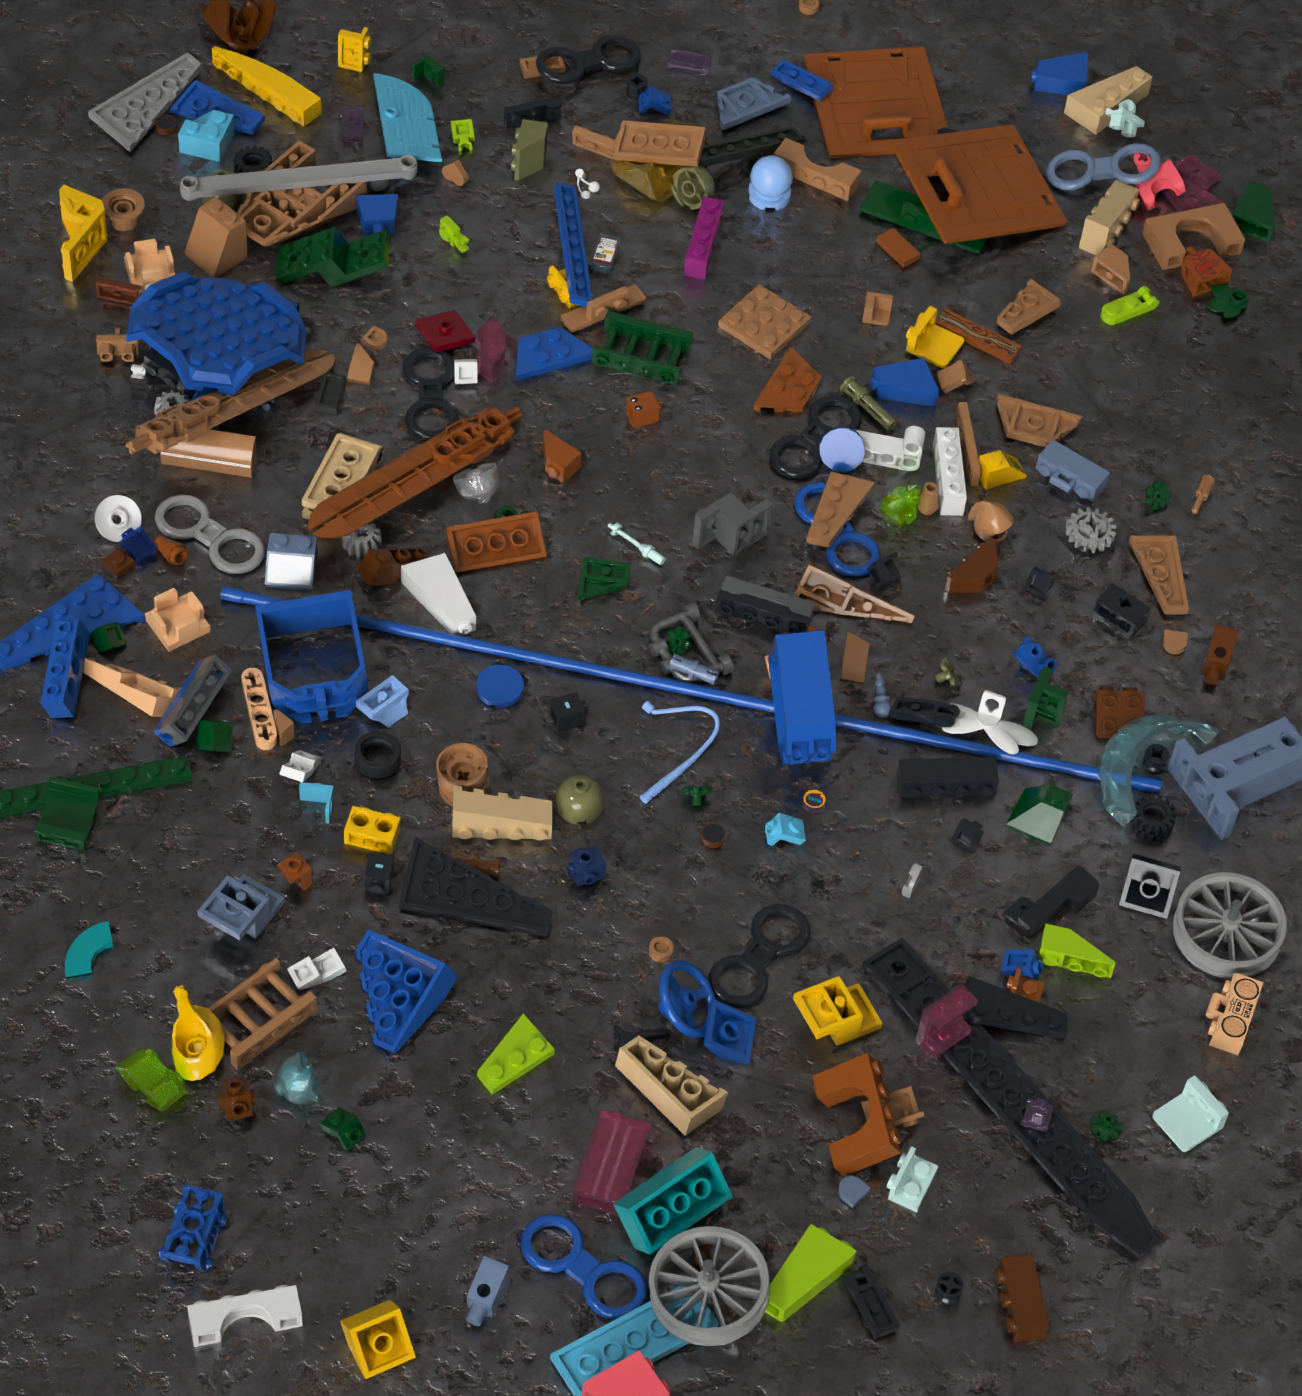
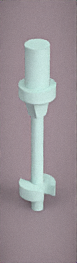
M620 523L608 524V527L613 530L610 533L612 536L621 535L637 546L642 552L643 557L646 559L650 558L657 564L663 565L666 558L656 552L655 547L641 544L620 530L622 527Z

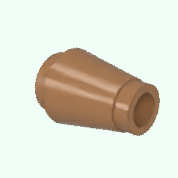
M928 482L924 485L916 501L917 508L922 514L931 515L939 508L938 486L933 482Z

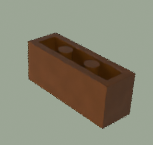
M1033 1254L1001 1257L999 1267L995 1269V1278L997 1284H1001L1003 1291L1000 1294L1002 1308H1006L1008 1314L1006 1317L1007 1332L1012 1333L1014 1342L1046 1339L1049 1323Z

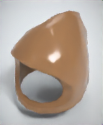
M987 500L975 503L968 514V520H974L976 534L985 542L992 536L1004 532L1001 538L995 539L996 543L1003 541L1006 538L1007 529L1012 526L1014 517L1007 507Z

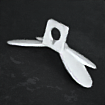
M987 690L983 692L978 712L963 705L950 703L951 705L958 706L960 714L954 718L956 720L953 727H942L943 731L951 734H964L984 729L999 748L1013 755L1019 752L1017 744L1031 747L1038 743L1037 736L1028 728L1001 720L1006 697ZM986 700H996L999 703V707L993 711L988 710L989 706Z

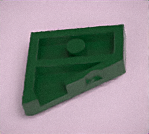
M585 556L577 600L581 601L626 589L631 563Z

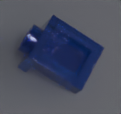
M141 526L135 530L132 527L121 534L123 539L118 543L120 547L124 546L137 564L157 550V547Z

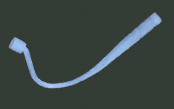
M649 701L643 704L642 708L648 714L703 711L713 716L715 720V728L704 745L684 763L650 787L647 792H644L640 796L643 803H648L680 776L713 742L720 726L719 716L714 711L702 706L654 710L655 706Z

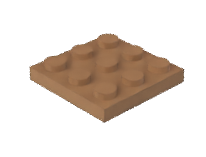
M758 284L719 320L718 327L765 357L772 359L811 323V316Z

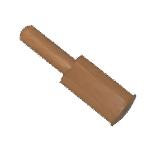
M1203 475L1196 491V501L1191 510L1193 514L1198 513L1202 502L1207 500L1215 483V479L1210 475Z

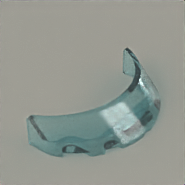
M1168 715L1144 716L1122 726L1118 733L1114 734L1107 742L1102 752L1101 765L1098 768V779L1101 782L1104 796L1102 801L1106 810L1122 826L1128 824L1138 814L1131 789L1132 770L1140 750L1151 738L1165 730H1169L1177 735L1189 731L1198 736L1205 744H1208L1220 730L1206 724Z

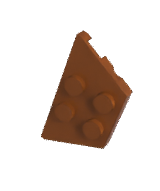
M790 347L754 403L753 410L761 411V408H774V412L791 411L803 413L821 384L822 376Z

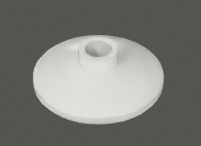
M113 495L107 497L98 505L95 512V524L100 534L106 539L113 542H124L134 537L140 529L141 512L136 503L130 498L122 495ZM113 516L119 517V524L113 522Z

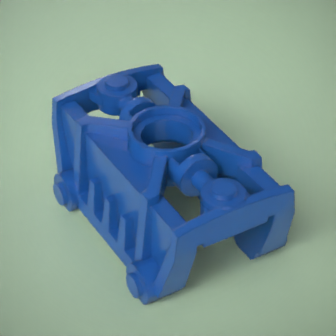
M184 1185L182 1198L179 1199L174 1208L175 1218L170 1233L166 1237L165 1246L160 1248L159 1259L166 1262L174 1260L194 1264L196 1269L209 1271L213 1265L211 1255L220 1229L226 1225L228 1220L227 1214H225L224 1195L212 1190ZM192 1192L195 1194L196 1204H193L190 1209ZM209 1198H215L212 1208L204 1212L202 1204H205ZM189 1219H196L200 1222L196 1229L192 1230L185 1227V1223ZM181 1236L180 1240L183 1243L182 1245L177 1246L179 1237ZM194 1238H196L199 1244L195 1258L189 1257L190 1252L188 1244H192Z

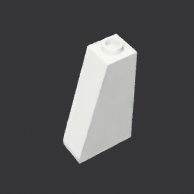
M445 553L401 566L402 584L450 634L460 636L476 631V615Z

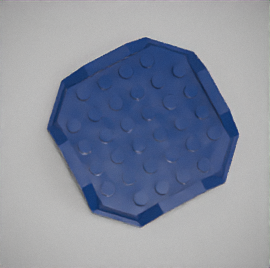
M183 271L149 285L131 306L126 342L142 339L172 362L185 389L203 391V387L218 388L217 393L235 395L252 374L288 358L303 365L306 328L294 304L265 282L244 285L240 281L212 277L200 279Z

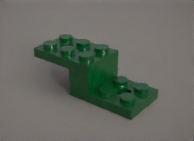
M332 227L284 244L278 248L275 280L281 285L318 271L332 288L388 268L391 234L386 229L348 243L338 229Z

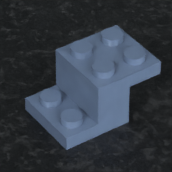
M244 874L238 881L227 875L198 909L197 913L198 917L238 940H241L246 933L256 939L285 904V897Z

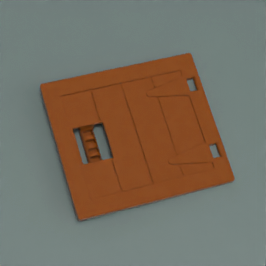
M925 47L804 54L803 61L806 71L833 83V90L821 102L814 99L830 159L894 155L896 153L891 146L894 140L937 135V130L944 127L948 128ZM902 54V57H891V55ZM839 58L840 60H839V61H829L828 59ZM901 128L904 137L899 139L872 140L871 133L875 129Z
M1014 125L894 140L891 144L944 244L1056 228L1067 224V219ZM1018 146L1022 154H1018L1015 147ZM940 176L950 195L947 201L941 202L928 177ZM1044 197H1047L1048 201L1050 202V205L1046 204L1045 200L1043 199Z

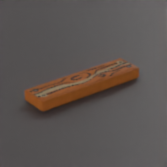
M946 308L935 320V325L963 337L964 342L1008 364H1011L1021 351V345Z

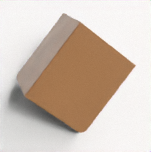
M867 291L862 322L888 326L893 296Z

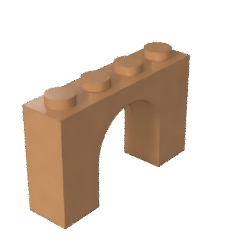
M1225 203L1147 218L1142 233L1162 270L1182 266L1186 250L1177 236L1182 232L1194 231L1204 234L1213 242L1221 258L1241 254L1245 242L1243 234Z

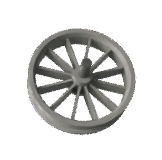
M1229 872L1208 874L1192 882L1182 893L1173 918L1174 938L1183 955L1202 971L1232 979L1234 973L1251 977L1267 969L1276 959L1287 929L1284 909L1277 897L1266 886L1245 875ZM1224 890L1225 910L1211 891ZM1230 891L1245 895L1242 902L1236 899L1231 905ZM1201 894L1212 910L1192 899ZM1249 898L1261 905V907L1243 915L1240 913ZM1187 908L1206 919L1184 917V909ZM1268 913L1273 923L1250 920ZM1186 928L1210 930L1191 938ZM1255 932L1275 933V941L1272 942ZM1215 936L1219 938L1210 953L1197 945ZM1222 941L1228 942L1229 960L1213 956ZM1234 941H1236L1247 956L1248 961H1235ZM1247 941L1267 952L1258 957Z
M715 1226L686 1230L666 1242L652 1262L649 1273L652 1309L661 1325L669 1333L682 1341L701 1346H717L736 1341L748 1334L759 1323L766 1311L769 1300V1274L766 1261L755 1244L733 1230ZM699 1245H717L713 1262L711 1260L703 1262L698 1248ZM722 1246L738 1251L718 1272L716 1271ZM693 1247L701 1272H698L677 1254ZM744 1257L754 1266V1268L727 1275ZM672 1261L691 1277L666 1273L663 1270ZM759 1277L761 1283L760 1290L732 1285ZM659 1282L686 1286L685 1288L661 1295L658 1292ZM727 1294L755 1299L756 1302L747 1311ZM692 1296L674 1315L664 1306L666 1303ZM721 1300L742 1318L726 1325L718 1301ZM699 1301L702 1302L697 1327L680 1321ZM707 1304L714 1305L721 1327L702 1328Z

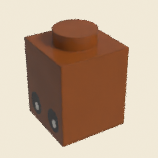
M652 391L626 397L625 413L633 428L659 422L662 405L660 400L655 398Z

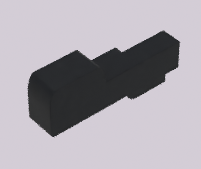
M1078 865L1035 904L1028 898H1020L1004 912V915L1025 933L1032 936L1046 922L1051 921L1065 908L1074 913H1078L1096 897L1099 882Z

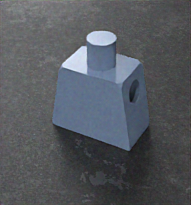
M486 1256L483 1257L466 1297L468 1308H470L466 1321L473 1325L481 1326L485 1315L494 1317L511 1283L508 1265Z

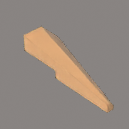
M85 657L83 673L150 716L163 717L182 688L168 686L165 681H156L146 677L144 674L113 664H106L105 666L98 663L95 658L89 657L88 659Z

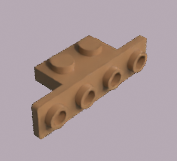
M636 284L628 287L624 286L588 301L587 307L581 306L561 315V321L571 333H574L604 320L607 311L620 313L645 302L646 297Z

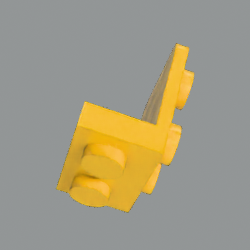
M929 306L925 313L921 312L919 314L916 325L914 327L910 326L906 334L908 339L906 351L919 358H924L940 368H946L963 346L964 338L935 325L937 309Z

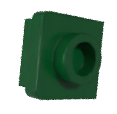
M340 1107L331 1111L319 1123L322 1130L338 1138L343 1149L347 1151L366 1136L358 1117Z

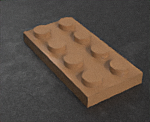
M622 120L613 153L614 160L698 167L707 133L706 127Z

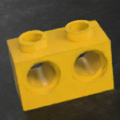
M352 806L344 828V844L392 855L401 831V817L391 813L373 811L366 807Z

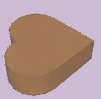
M459 159L448 163L442 168V174L445 179L453 181L457 186H462L469 180L468 174Z

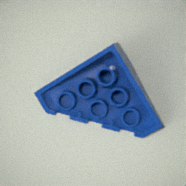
M368 929L355 952L357 960L362 961L364 971L360 972L363 990L365 992L368 991L370 1002L366 1003L369 1021L374 1022L376 1033L372 1034L373 1042L375 1045L396 1054L446 998L458 975L446 963Z

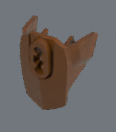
M211 0L209 4H197V8L214 32L235 52L245 55L248 54L249 49L256 51L267 36L278 2L275 0H244L243 6L239 11L230 4V0Z

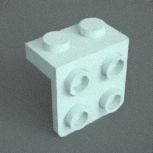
M1194 1075L1187 1080L1183 1093L1155 1110L1152 1117L1181 1151L1188 1152L1223 1129L1229 1112L1225 1105L1211 1094L1208 1086Z

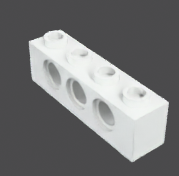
M936 427L933 453L940 515L963 516L967 496L959 428Z

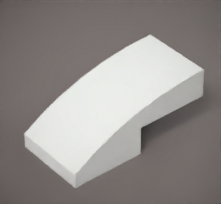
M301 750L295 751L291 755L290 762L282 765L280 775L304 782L316 770L322 757Z
M334 948L313 960L308 956L287 968L298 990L317 986L347 972Z

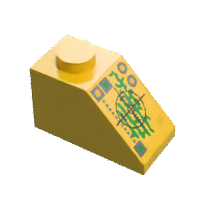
M1001 450L979 456L981 469L979 479L986 490L1027 477L1018 459Z

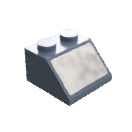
M270 533L267 549L265 587L312 591L318 555L317 537Z

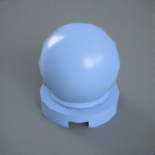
M774 155L757 160L750 174L751 182L748 189L750 202L761 210H765V207L775 208V210L784 208L790 201V186L793 179L791 166L783 158Z

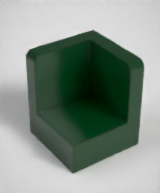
M200 720L198 724L197 749L230 752L232 750L233 722Z

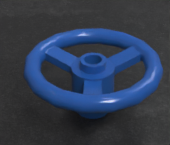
M675 960L665 966L660 976L659 993L661 1000L659 1001V1010L684 1035L690 1038H702L706 1032L710 1001L712 999L716 1000L714 991L708 979L698 967L688 961ZM677 970L687 972L693 976L701 988L694 991L688 987L681 988L673 973ZM705 997L707 1018L703 1026L696 1028L692 1011L697 1007V1000Z

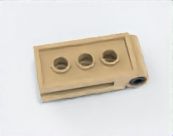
M337 433L302 498V506H304L302 518L309 519L313 509L319 503L376 471L384 456V446L347 434Z

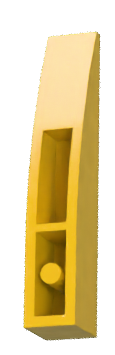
M219 47L212 48V62L217 69L224 71L232 79L244 85L246 89L251 90L262 100L273 105L278 111L289 116L294 122L305 127L322 114L321 98L291 77L250 57Z

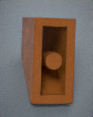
M548 430L543 432L542 449L545 472L550 477L564 483L580 468L581 452Z

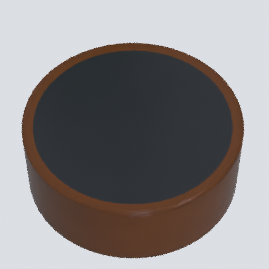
M171 115L159 116L155 120L156 131L161 135L173 134L177 130L175 117Z
M709 823L702 828L701 841L706 847L718 848L724 844L726 831L721 825Z

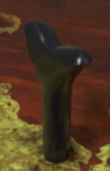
M617 1025L613 1027L614 1033L619 1038L616 1048L617 1054L622 1046L638 1035L645 1040L667 1037L665 1027L633 1033L625 1031Z

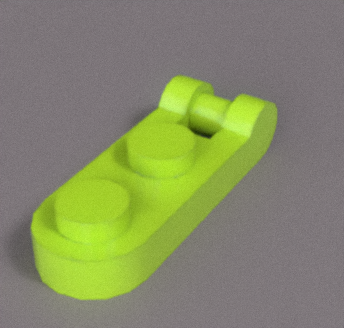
M1143 286L1137 292L1103 305L1100 317L1103 322L1109 325L1119 324L1155 309L1160 301L1151 295V291L1147 286Z

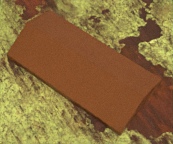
M537 511L446 527L449 555L455 573L547 557Z

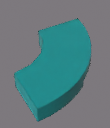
M109 921L88 928L73 941L65 959L66 977L92 973V963L96 956L103 950L113 947Z

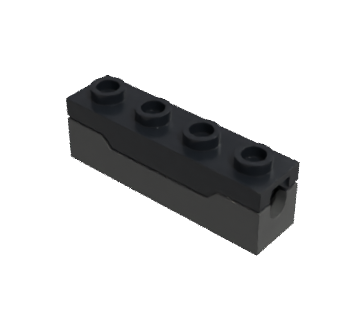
M726 575L717 595L715 610L726 615L742 618L748 622L758 623L771 629L792 634L808 631V626H810L814 616L816 603Z

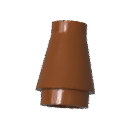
M164 536L156 538L154 547L161 552L170 564L181 565L188 557V550L184 544Z

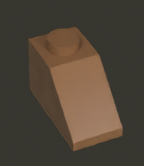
M1110 244L1094 257L1091 272L1125 295L1130 281L1128 255L1113 244Z

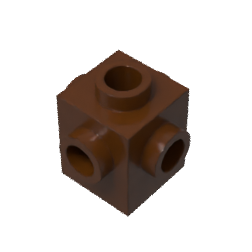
M247 1077L221 1081L222 1094L217 1095L220 1111L225 1110L226 1120H240L253 1116L252 1105H257L254 1089L249 1090Z

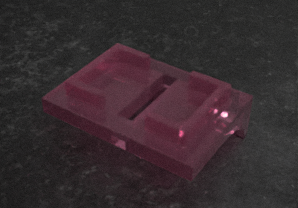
M1188 155L1173 163L1183 182L1202 195L1211 185L1222 179V176L1218 174L1219 172L1201 163L1194 155Z

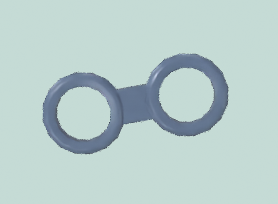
M1139 143L1126 145L1119 149L1113 157L1093 158L1089 153L1081 150H1068L1056 155L1049 162L1046 174L1048 181L1054 187L1069 191L1086 186L1092 179L1116 178L1125 184H1139L1154 177L1159 171L1161 159L1159 153L1153 147ZM1143 153L1152 159L1150 167L1139 174H1127L1119 168L1123 158L1130 154ZM1068 160H1080L1088 166L1087 172L1076 180L1064 181L1055 175L1058 166Z

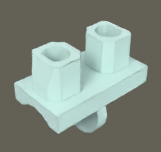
M1127 99L1120 102L1118 110L1106 108L1105 114L1111 117L1109 127L1114 130H1122L1121 135L1124 137H1135L1137 127H1144L1145 121L1135 115L1136 105L1132 100Z

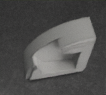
M916 863L912 865L909 871V879L901 892L903 896L910 899L920 881L922 866Z

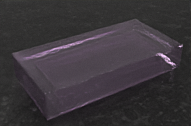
M671 49L667 69L708 75L712 56Z

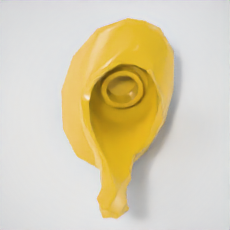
M183 985L176 986L173 993L177 999L179 1016L174 1024L172 1034V1057L175 1069L185 1080H201L215 1071L223 1057L225 1036L219 1019L210 1009L192 1005L186 988Z

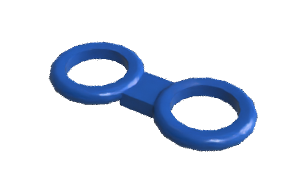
M824 482L810 483L802 487L795 496L794 506L797 514L810 524H812L815 514L809 512L805 507L804 500L813 493H823L826 486ZM847 521L838 537L829 548H826V558L835 571L845 576H865L869 574L867 568L873 562L880 559L881 552L871 537L863 533L853 532L854 529ZM855 542L865 546L869 550L871 558L864 565L849 566L837 558L835 551L838 546L844 543Z
M555 1214L539 1216L528 1223L521 1234L520 1247L524 1258L529 1264L543 1272L557 1273L564 1271L584 1286L583 1294L587 1305L596 1314L606 1319L616 1320L642 1306L646 1301L648 1287L643 1274L635 1266L625 1261L610 1260L601 1263L583 1250L584 1239L581 1230L572 1220ZM544 1227H559L571 1236L573 1248L562 1259L555 1261L546 1260L539 1257L532 1248L531 1239L534 1234ZM612 1272L628 1276L634 1282L637 1290L633 1301L619 1308L603 1304L596 1297L594 1286L598 1279Z

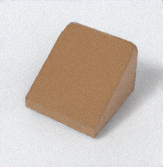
M276 709L274 710L275 727L280 745L284 746L294 738V722L280 710Z

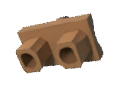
M116 328L115 334L96 336L97 352L100 355L101 361L113 360V355H121L122 360L125 362H133L135 355H139L138 340L126 342L127 334H121V328Z

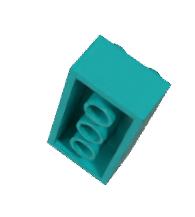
M695 1147L613 1203L634 1249L652 1254L671 1238L688 1229L733 1196L713 1153Z

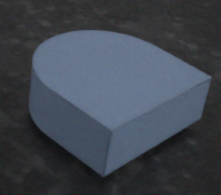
M849 1176L840 1182L838 1195L842 1201L853 1209L870 1192L871 1188L861 1179Z

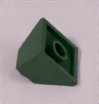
M1051 784L1025 788L1005 827L1051 846L1069 811L1073 794Z

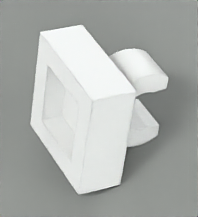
M477 359L454 360L455 384L478 383Z

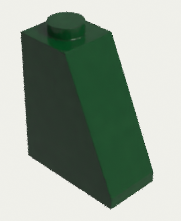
M1250 181L1232 217L1242 233L1268 243L1271 240L1275 227L1271 188Z

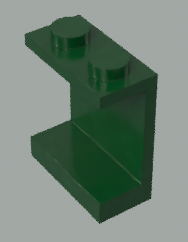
M62 776L50 777L49 791L40 823H36L34 830L35 840L85 851L99 800V788L89 782H81L80 784L71 782L70 779Z

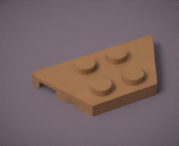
M998 394L996 400L1006 437L1045 448L1052 440L1057 442L1062 440L1080 425L1082 418L1080 415Z

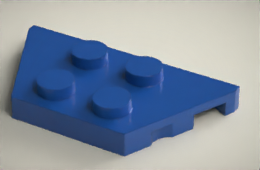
M561 327L519 338L515 379L520 381L592 360L593 348Z

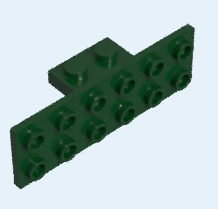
M880 181L874 182L860 206V211L942 241L918 195ZM988 238L950 244L979 254Z

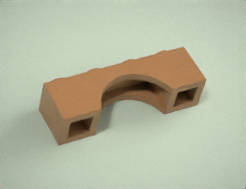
M788 138L784 139L774 152V156L783 158L791 166L793 178L846 201L850 199L859 187L862 170L843 162L831 167L816 165L806 157L804 145Z

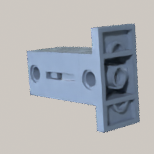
M1283 717L1200 755H1197L1195 748L1185 738L1176 741L1168 770L1219 838L1225 840L1231 835L1239 808L1302 780V737L1299 735L1296 727L1286 717Z

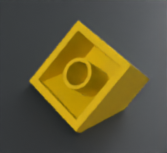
M387 1300L340 1321L348 1346L365 1379L416 1358L401 1310L391 1300Z

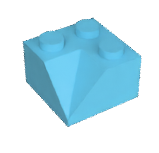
M212 110L195 120L185 119L178 133L179 152L221 162L235 134L234 115Z

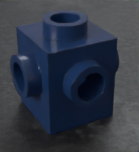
M598 845L588 848H578L570 852L566 870L568 876L574 878L577 886L583 884L590 885L597 880L605 878L606 863Z

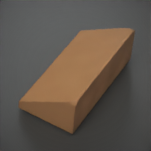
M850 632L847 633L840 679L864 683L870 643Z

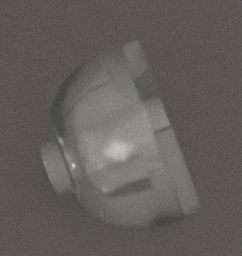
M495 463L477 465L478 468L471 470V468H468L454 475L453 481L457 492L466 500H477L478 504L490 501V496L496 493L500 485V474Z

